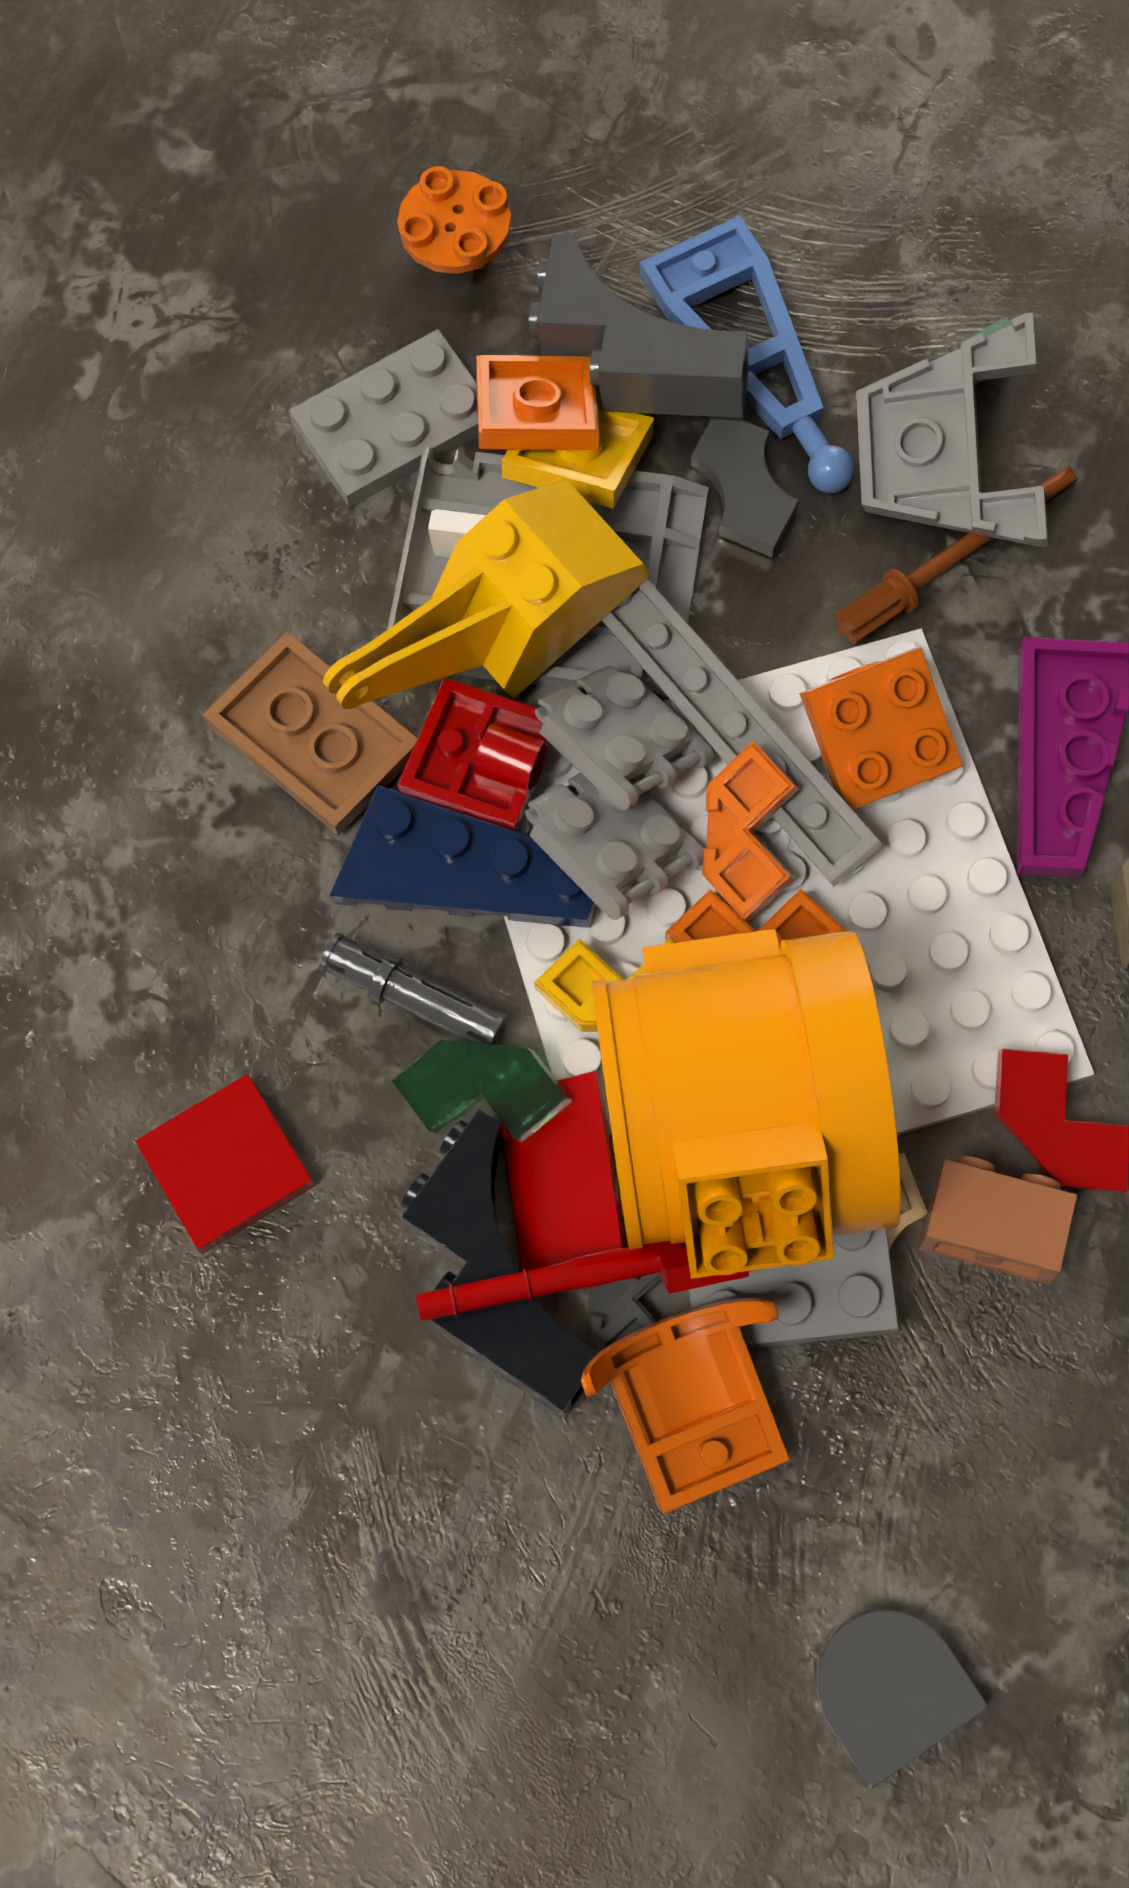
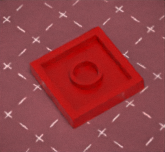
M248 1073L135 1140L187 1233L202 1255L315 1187Z

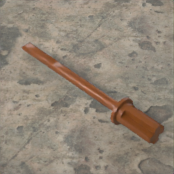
M1070 465L1041 483L1039 486H1044L1046 502L1076 482L1078 478ZM968 533L907 576L895 568L887 570L883 574L882 582L834 614L839 623L836 626L837 631L842 637L846 635L851 644H856L902 611L906 613L913 612L919 606L916 592L918 589L993 538Z

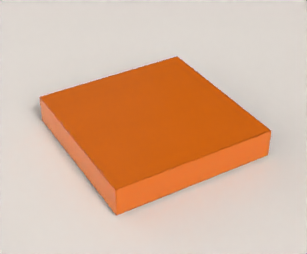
M477 356L476 382L479 449L598 450L599 425L596 388L590 384L591 357Z

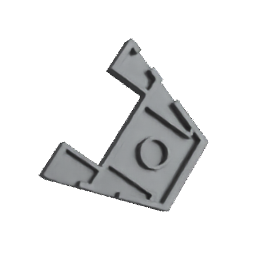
M1033 312L1011 319L1012 325L986 337L981 333L961 342L962 348L934 361L928 362V359H924L856 391L861 503L865 512L1038 547L1049 546L1044 486L981 493L975 383L981 380L1038 373L1036 326Z

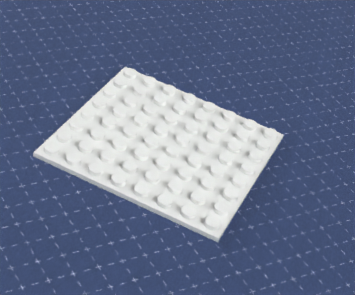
M922 628L738 680L833 787L799 693L827 683L831 678L855 668L883 661L913 648H922L958 750L962 767L853 810L880 840L882 847L835 887L829 883L794 841L792 843L789 842L786 854L777 856L782 827L772 816L754 832L795 879L747 923L757 931L792 896L802 889L847 931L853 930L860 941L869 969L880 1018L897 1136L995 1107L998 1051L1001 1049L1068 1054L1067 1085L1090 1079L1094 1076V1071ZM670 699L663 701L699 736H701V734L694 728V726L687 720V718L680 712V710L674 705V703ZM552 746L530 802L560 784L567 787L570 785L568 779L580 773L554 746ZM713 748L714 758L711 763L702 768L691 766L678 773L676 781L672 785L664 789H659L655 786L647 791L703 849L706 848L707 784L727 766ZM678 753L667 759V761L672 763L683 756ZM643 774L634 777L637 782L645 778ZM525 814L517 832L530 836L534 826ZM672 854L657 865L662 868L675 860L676 857ZM703 864L694 870L684 868L670 877L667 888L658 894L653 895L647 892L629 904L628 913L617 920L610 919L598 907L590 928L509 921L507 916H503L553 1080L557 1081L592 1071L600 1073L622 1217L624 1215L598 1032H580L535 990L534 981L579 938L619 976L626 980L644 963L642 947L663 945L667 941L665 940V932L710 889L733 909L702 875ZM633 879L618 890L623 893L638 882Z

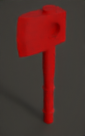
M670 1241L643 1244V1248L629 1250L627 1246L585 1255L559 1264L527 1271L526 1268H523L522 1272L457 1286L449 1284L448 1288L416 1294V1301L422 1322L454 1314L458 1317L459 1313L524 1299L532 1301L533 1297L561 1291L591 1288L659 1273L668 1293L672 1294L749 1277V1271L736 1272L731 1275H714L691 1279L685 1242L671 1244Z

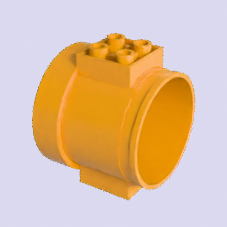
M775 929L642 947L645 967L644 974L633 975V979L606 982V979L592 981L605 1089L629 1250L643 1248V1244L670 1241L671 1244L685 1242L690 1277L692 1279L834 1259L832 1236L890 1229L898 1226L901 1210V1185L890 1077L869 969L860 941L853 930L782 940L780 948Z

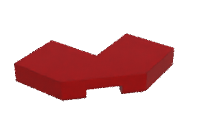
M1012 1049L999 1050L997 1056L994 1116L1011 1136H1015L1034 1158L1046 1177L1058 1181L1061 1184V1188L1118 1193L1127 1192L1129 1126L1065 1120L1068 1054Z

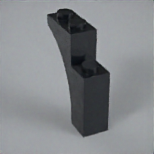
M480 1109L477 1110L468 1124L460 1120L454 1125L440 1148V1153L444 1155V1158L430 1177L422 1173L415 1179L401 1203V1206L406 1209L401 1218L407 1231L462 1268L457 1276L450 1271L446 1273L434 1290L448 1288L449 1284L457 1286L518 1273L502 1242L495 1209V1180L498 1159L503 1144L502 1129L498 1121ZM535 1297L532 1298V1301L524 1299L459 1313L458 1317L454 1314L429 1320L432 1328L564 1420L584 1392L581 1383L584 1368L599 1353V1351L561 1325Z

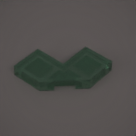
M439 1040L392 1080L428 1131L435 1133L482 1095L517 1141L524 1142L572 1101L536 1052L524 1047Z

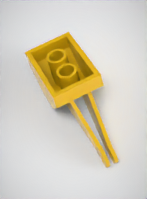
M567 479L506 498L457 541L432 598L368 644L334 663L326 672L323 684L330 693H337L336 700L344 709H352L372 700L483 665L501 687L514 699L644 583L651 574L643 562Z

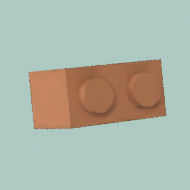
M960 1156L956 1158V1162L945 1159L935 1178L919 1250L1049 1285L1061 1271L1077 1194L1060 1190L1061 1184L1046 1176L1023 1174L1021 1179L995 1173L996 1167L992 1163L979 1158Z

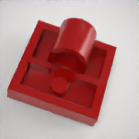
M444 677L398 782V789L401 793L518 831L553 745L539 733L543 723L537 718L534 711L535 707Z

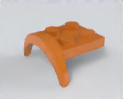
M739 1298L718 1301L689 1309L652 1323L617 1340L600 1351L584 1368L581 1383L586 1396L598 1394L600 1389L610 1381L655 1501L663 1514L790 1461L739 1328L740 1326L769 1323L776 1320L779 1314L773 1301L758 1298Z

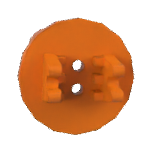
M435 166L422 173L419 183L411 188L401 202L397 224L403 248L415 262L435 272L459 274L479 268L485 270L487 263L499 255L509 241L512 216L508 205L506 189L500 183L491 181L475 172L449 170L442 166Z

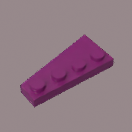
M1022 637L1019 646L1017 875L1081 878L1085 870L1105 798L1104 794L1109 775L1117 754L1124 720L1129 710V642Z

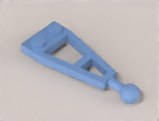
M739 215L640 261L639 275L666 319L673 323L701 329L710 328L691 307L752 279L773 337L748 349L749 378L745 402L780 439L793 433L796 435L810 458L808 477L816 489L831 494L838 493L847 488L855 474L853 458L845 449L839 446H830L816 422L822 419L823 404L770 262L742 217ZM781 362L784 363L798 400L797 403L786 408L755 376Z

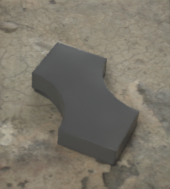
M712 417L691 454V467L709 479L721 496L724 514L719 524V535L773 558L797 512L799 500L785 493L774 482L767 470L764 457L770 431L739 418Z

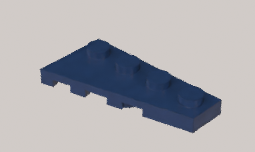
M380 785L376 787L329 895L333 904L356 906V902L384 905L386 909L412 911L413 908L448 911L449 915L474 917L475 914L507 916L509 921L590 928L598 908L529 835Z

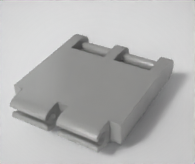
M609 665L579 679L577 684L580 687L578 688L569 684L539 699L538 703L541 706L534 710L537 718L543 723L539 733L620 810H627L636 805L638 796L655 786L659 789H664L675 783L678 773L691 766L702 768L711 763L714 758L711 746L632 672H618ZM678 753L683 756L672 763L667 761V759ZM640 774L645 776V778L634 784L629 782V780Z
M580 772L568 779L570 785L567 787L560 784L529 802L530 808L525 811L527 819L534 826L530 837L613 920H617L627 914L629 904L647 892L655 895L667 888L668 879L684 868L694 870L703 864L702 846L647 791L638 796L636 805L627 810H620ZM634 778L629 780L631 784L637 782ZM672 854L676 857L675 860L662 868L657 865ZM633 879L638 882L623 893L618 890Z

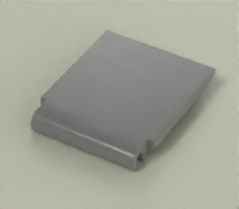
M431 447L423 450L387 630L432 598L449 558L434 556L428 531L432 510L440 509L487 515L502 500L537 489V487L502 478V458L504 455L476 452L475 459L472 461L457 450L453 464L448 465L439 463L434 459V452ZM634 471L614 509L588 503L643 562L651 574L648 580L688 624L709 487L674 475ZM602 621L594 626L530 684L554 688H563L571 684L578 688L580 687L577 684L579 679L609 665L618 672H632L662 701L669 700L667 695ZM483 665L454 674L495 680Z

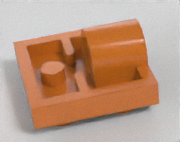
M913 648L883 661L855 668L831 678L827 683L799 693L833 788L852 810L963 766L922 648Z

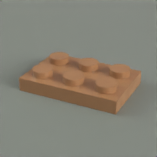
M286 631L202 716L205 724L339 836L369 805L377 785L387 787L405 768L418 738L373 701L352 709H344L336 700L337 693H330L323 684V678L330 666Z

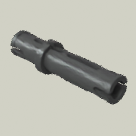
M336 933L332 937L322 955L321 960L323 961L320 963V970L342 978L367 991L368 999L379 1004L387 1001L395 1006L397 1005L452 1034L454 1033L469 1040L489 1053L495 1048L505 1029V1023L508 1020L507 1014L478 1003L450 987L415 972L413 969L404 966L403 958L389 953L387 956H384L359 945L340 933Z

